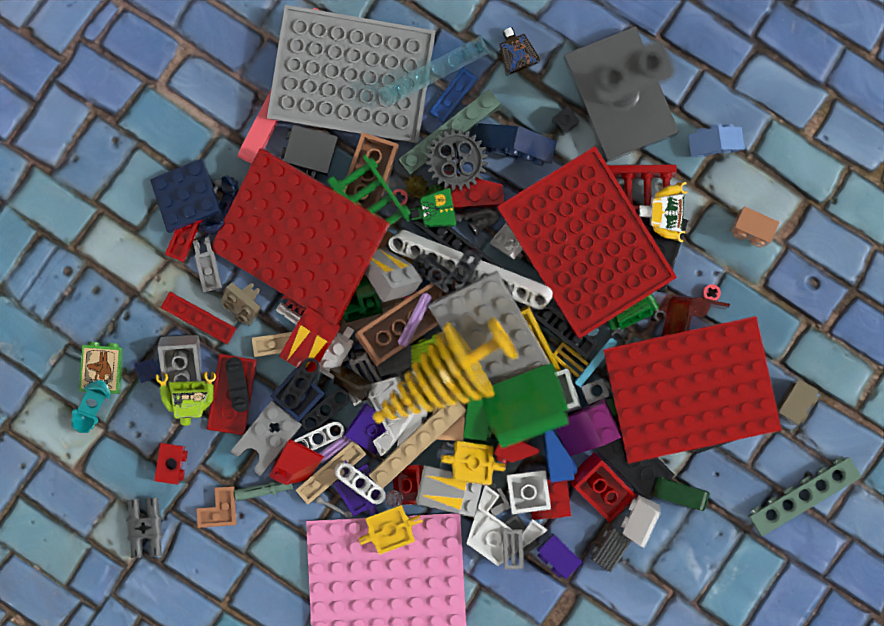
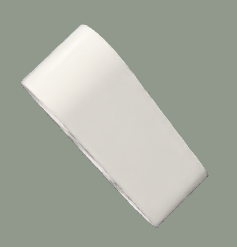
M332 422L294 441L297 443L302 441L307 448L314 451L341 438L344 435L345 429L339 422ZM334 425H338L341 428V433L338 436H333L330 432L331 427ZM317 433L323 436L321 444H315L313 441V436Z
M345 462L338 463L335 466V476L365 499L374 504H379L384 500V490L357 469ZM346 466L349 473L347 476L341 477L340 469ZM358 478L364 480V485L361 488L355 486ZM378 489L379 497L374 500L371 498V492Z

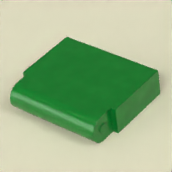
M552 363L492 385L494 395L491 397H485L480 393L490 428L497 437L502 449L569 424L565 412L569 410L557 371Z

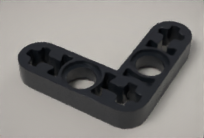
M469 248L452 272L426 254H419L413 260L412 266L427 280L447 294H450L465 286L481 262L482 254L477 248ZM473 254L475 256L474 260L470 264L467 263ZM421 260L424 261L423 267L420 265ZM460 267L465 268L467 276H462L458 269ZM435 270L440 271L442 279H437L433 272ZM457 279L459 282L456 284L455 289L451 287L452 283Z

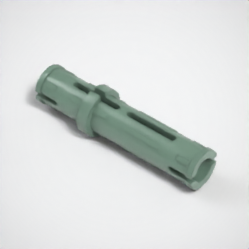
M270 480L269 483L235 489L234 492L238 502L269 494L277 495L278 492L294 490L293 484L284 485Z

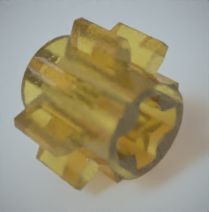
M412 174L410 179L407 178L404 182L408 185L404 191H407L410 197L417 196L420 199L422 194H426L428 191L425 187L428 181H425L423 175L415 176V174Z

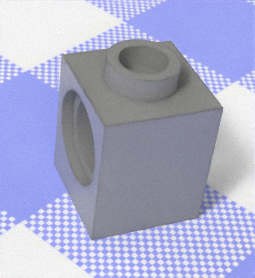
M603 378L580 387L587 405L610 396L608 392H611L608 381H604ZM594 385L601 388L602 393L600 396L592 394L591 389Z

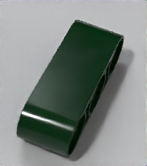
M658 477L652 495L663 500L705 511L710 492Z

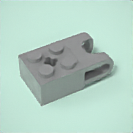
M271 401L234 446L231 454L237 457L241 456L248 449L256 450L259 453L260 460L255 467V473L261 476L277 458L289 439L292 440L301 429L302 423L293 418L276 402ZM279 423V432H272L271 425Z

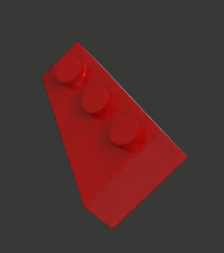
M444 170V173L447 175L453 174L451 171ZM475 179L477 183L475 186L469 183L470 188L468 190L463 186L461 192L458 190V187H455L453 192L451 191L454 210L497 207L504 203L503 184L483 179Z

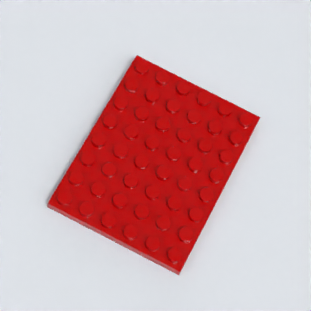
M596 146L497 206V209L545 286L552 290L554 301L578 339L677 278Z
M259 148L223 221L224 225L218 231L211 248L212 251L300 305L305 308L309 307L324 316V319L328 322L338 325L390 223L272 153Z
M757 316L603 349L628 463L782 431Z

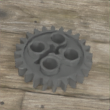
M452 129L449 135L445 130L443 132L444 137L438 134V142L432 140L431 144L434 147H428L427 149L431 152V154H426L425 158L430 159V161L425 163V166H431L427 173H434L431 179L437 178V185L444 183V189L449 185L452 192L455 187H458L460 192L463 186L468 190L470 188L469 183L475 186L477 184L475 179H482L479 173L485 174L486 172L482 168L488 165L487 162L483 161L488 155L482 154L486 148H480L479 146L482 141L475 142L476 135L470 138L469 131L463 135L462 129L459 130L458 134H455L454 129ZM453 144H456L457 159L460 160L458 164L460 177L456 173V162L452 161L455 157ZM465 145L469 148L470 152L464 154L460 151V147ZM448 148L451 154L444 156L441 153V149ZM465 164L470 165L472 172H464L462 166ZM451 167L453 174H445L443 168Z

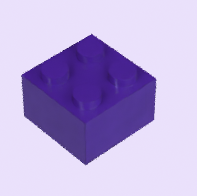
M553 533L537 549L539 552L537 556L545 564L549 562L553 566L551 570L559 578L563 576L567 579L582 564L580 559Z

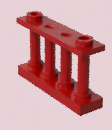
M608 165L615 178H622L624 180L625 194L632 205V180L634 178H641L643 180L644 205L650 206L652 198L651 180L653 178H660L663 181V188L670 186V180L675 178L677 172L676 165ZM633 206L639 215V206Z

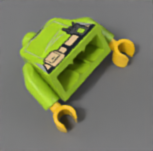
M207 371L203 372L202 378L204 381L169 382L168 386L166 385L168 375L164 373L165 380L159 381L157 374L156 381L161 386L159 387L161 401L166 409L173 413L174 418H180L181 425L188 426L191 424V418H200L203 411L212 403L214 390L212 382L216 379L214 372H211L210 379L207 378Z

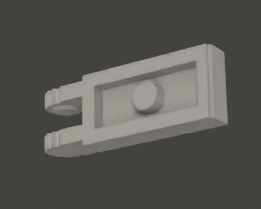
M205 238V246L208 251L205 253H201L198 240H193L196 253L195 259L203 292L222 289L210 238Z

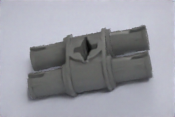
M159 498L146 499L148 512L146 518L140 516L139 499L127 500L129 516L126 519L128 523L127 539L130 541L131 558L143 557V538L149 539L150 557L162 556L161 538H163L161 528L162 517L159 515ZM144 523L145 526L152 527L149 530H146L145 532L144 530L138 529V527L143 526Z

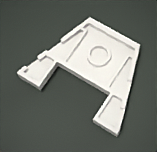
M400 377L372 384L368 398H370L376 411L383 409L381 403L385 399L392 404L389 396L392 390L399 394L397 384L401 381ZM348 393L354 406L364 402ZM409 408L407 410L410 416L403 418L396 411L398 419L390 420L387 417L382 422L387 431L373 441L380 456H384L389 452L414 416Z
M485 485L467 544L499 566L504 562L503 530L512 529L488 512L500 495ZM533 519L522 533L523 548L547 531V529ZM507 534L508 559L511 557V534ZM515 534L516 554L519 551L518 534Z

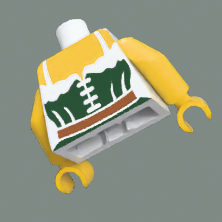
M686 182L676 183L675 185L663 188L656 192L655 197L651 198L650 206H639V217H650L649 224L653 226L655 232L664 238L679 242L684 241L680 239V234L685 233V231H682L683 194H686L688 191H683L682 187L687 184Z

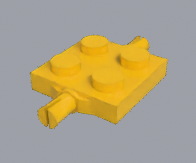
M456 441L454 442L453 456L444 454L441 456V463L452 464L453 481L489 486L492 483V473L494 470L505 471L504 463L494 462L493 446Z
M400 505L365 518L369 527V534L358 537V540L361 541L360 545L372 541L376 546L378 554L381 555L413 543L415 539L412 533V526L423 522L422 519L417 520L421 516L418 515L409 519L404 512L403 506Z

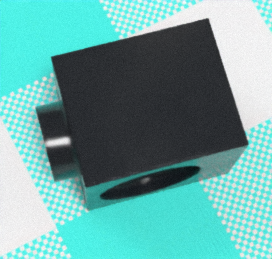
M569 106L552 119V122L563 136L579 125L580 122Z

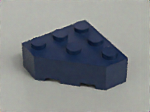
M482 123L477 125L476 138L474 140L475 142L482 141L479 147L486 148L483 153L491 154V152L506 155L509 159L517 160V158L533 161V164L543 166L544 163L552 164L557 143L555 140L520 126Z

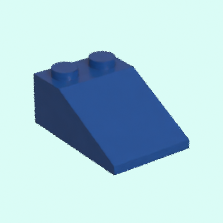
M553 430L543 433L546 470L549 480L551 482L573 480L574 474L577 473L576 462L570 458Z

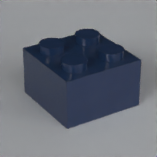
M295 368L270 397L293 418L301 422L304 416L326 394L317 385L312 383L296 408L288 409L284 407L281 397L298 371V368ZM299 378L296 381V387L298 389L305 387V379ZM288 395L285 399L286 404L289 406L293 405L296 401L294 395Z

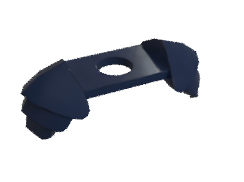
M228 175L221 178V191L224 193L219 203L221 212L199 224L201 230L211 235L218 232L224 225L223 221L239 191L238 181ZM227 203L226 210L222 212L223 206Z

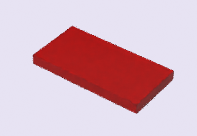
M219 354L207 430L244 435L247 428L257 360L237 357L243 364L249 398L248 409L244 412H237L232 406L226 373L227 360L237 356Z

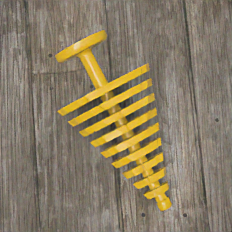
M492 317L488 320V326L494 337L473 351L454 326L447 322L443 327L445 333L439 332L435 338L437 346L431 342L428 346L429 354L426 351L423 352L420 356L421 363L415 361L412 365L414 374L409 370L404 377L407 385L404 381H399L397 384L399 394L395 390L391 391L389 398L392 404L385 399L381 403L383 409L373 413L375 422L381 423L387 417L390 420L398 419L396 411L403 418L410 416L408 408L413 414L422 413L421 407L426 412L433 411V404L438 409L445 408V401L449 405H456L458 400H461L463 403L470 402L469 396L473 400L482 399L480 393L485 397L493 396L492 385L479 360L498 348H501L510 359L514 360L519 357L512 341L496 318Z

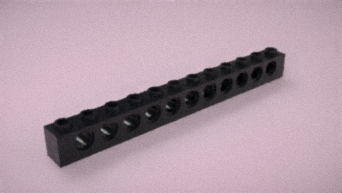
M417 200L410 209L421 207V203ZM411 214L408 215L411 223L441 245L465 253L469 248H477L452 227H425L424 219L412 220ZM478 249L482 254V261L502 268L494 260H492L480 249ZM514 300L520 309L528 306L524 303ZM547 304L542 309L529 306L540 325L585 360L599 344L587 334L578 339L566 318L551 305Z

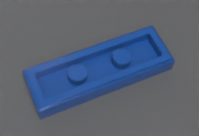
M463 67L430 109L429 113L444 124L477 82L478 77Z

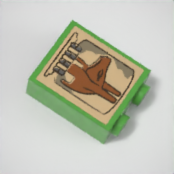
M88 342V345H82L79 391L86 392L84 388L89 383L103 380L107 384L110 394H121L124 348L119 347L117 343H107V346H99V342Z

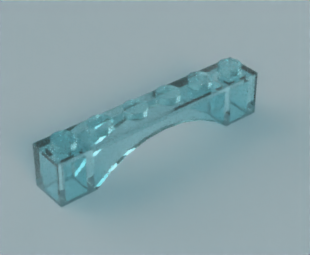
M479 36L378 89L386 107L490 52L482 36Z

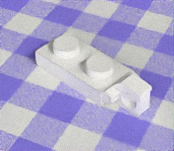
M347 327L343 335L338 333L319 363L321 373L334 379L335 376L329 373L330 368L339 367L344 362L354 342L350 339L355 332L354 329Z

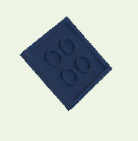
M202 158L150 179L168 233L221 212L205 161Z

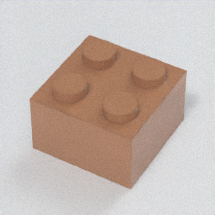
M744 206L739 210L730 232L734 233V237L740 240L748 239L751 241L750 244L761 248L771 243L780 222Z

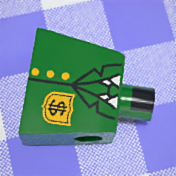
M450 188L420 198L421 207L410 209L412 220L424 219L425 227H456Z

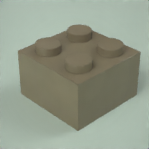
M800 379L793 380L777 405L778 416L791 425L803 424L809 415L807 410L810 406L813 407L819 398L817 396L819 391Z

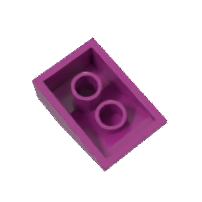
M605 398L567 415L569 424L556 428L569 456L604 446L621 438V429Z

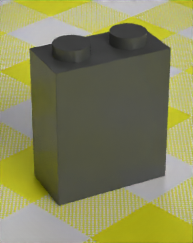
M293 125L292 129H289L287 132L286 140L289 141L287 148L284 147L282 150L281 158H283V161L294 167L316 171V173L328 176L337 147L338 137Z

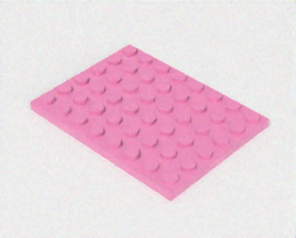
M460 514L420 515L421 518L417 520L422 519L423 522L412 526L415 542L381 555L378 554L376 546L372 541L360 545L361 541L358 540V537L369 534V527L365 518L306 521L311 626H466ZM418 515L408 516V518L410 519Z

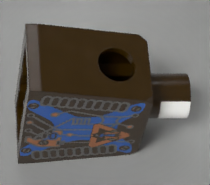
M513 27L502 31L506 41L500 43L499 48L506 77L540 63V57L525 34L516 37Z

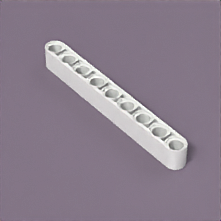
M399 230L389 240V247L392 251L413 260L419 254H426L451 272L464 254L406 230ZM471 256L467 263L470 264L474 257ZM482 260L468 280L472 283L486 276L485 274L489 275L498 271L502 280L508 283L506 287L514 300L537 309L544 308L553 296L552 290L549 287ZM460 267L458 269L459 273L462 276H467L466 269Z

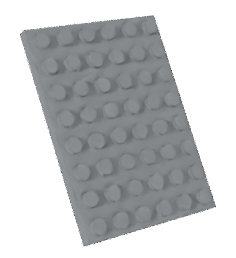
M285 5L267 119L355 134H362L363 132L379 138L418 144L436 31Z

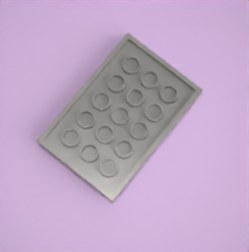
M498 271L486 275L428 305L442 331L447 322L451 323L472 351L494 337L488 326V320L495 317L512 341L519 357L514 360L510 359L501 348H498L479 360L491 385L550 364Z

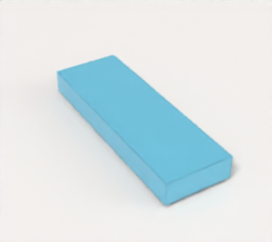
M613 338L607 341L576 379L574 384L579 388L605 358L603 349L615 346L617 342Z

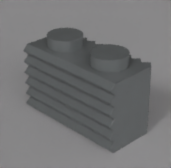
M613 527L610 530L607 528L601 536L603 541L599 546L596 544L590 553L592 555L591 560L610 573L632 542L630 538Z

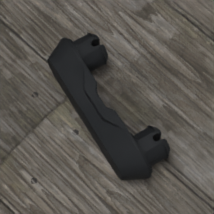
M232 357L226 362L231 402L235 411L244 412L249 407L244 368L239 358Z

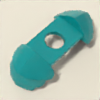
M97 380L85 386L84 390H86V393L78 409L72 411L71 426L79 433H89L94 428L95 424L98 423L96 415L104 399H110V390L103 380ZM88 399H94L96 400L97 405L93 407L87 405L86 401Z

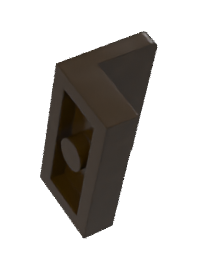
M344 365L330 368L329 373L335 376V385L361 401L367 400L372 386L370 381Z

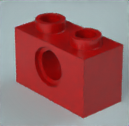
M160 443L154 481L179 485L180 481L184 480L185 470L182 469L183 462L187 461L188 451L185 450L186 446ZM171 458L175 459L177 463L173 470L167 466V462Z

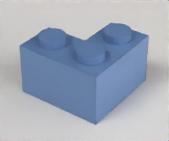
M714 124L710 126L711 129L699 128L695 130L696 133L688 135L692 157H706L718 153H733L745 150L742 127H734L733 124L723 126L722 124Z

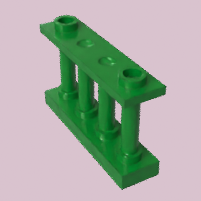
M366 154L363 156L366 164L342 180H336L334 176L327 180L334 191L355 203L379 186H382L388 195L367 208V210L374 214L392 201L398 211L385 219V221L389 222L390 225L404 217L406 222L410 221L408 215L411 213L405 204L401 206L376 170L378 165L372 157L368 158ZM371 170L377 179L354 195L350 194L347 196L344 192L345 186Z

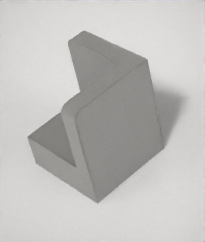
M500 487L493 490L500 495L490 509L493 516L511 508Z

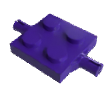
M366 463L356 468L373 481L369 477L371 470ZM344 466L342 467L345 473L343 477L347 476L349 473L348 468H345ZM358 478L355 486L361 488L364 485V480ZM338 480L333 483L353 516L367 510L371 516L375 515L373 511L379 514L375 507L376 504L365 499L344 482ZM378 489L371 492V498L375 500L379 497Z

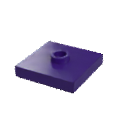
M365 403L344 435L376 455L378 450L373 441L387 430L382 422L377 423L373 419V413L376 412V409Z

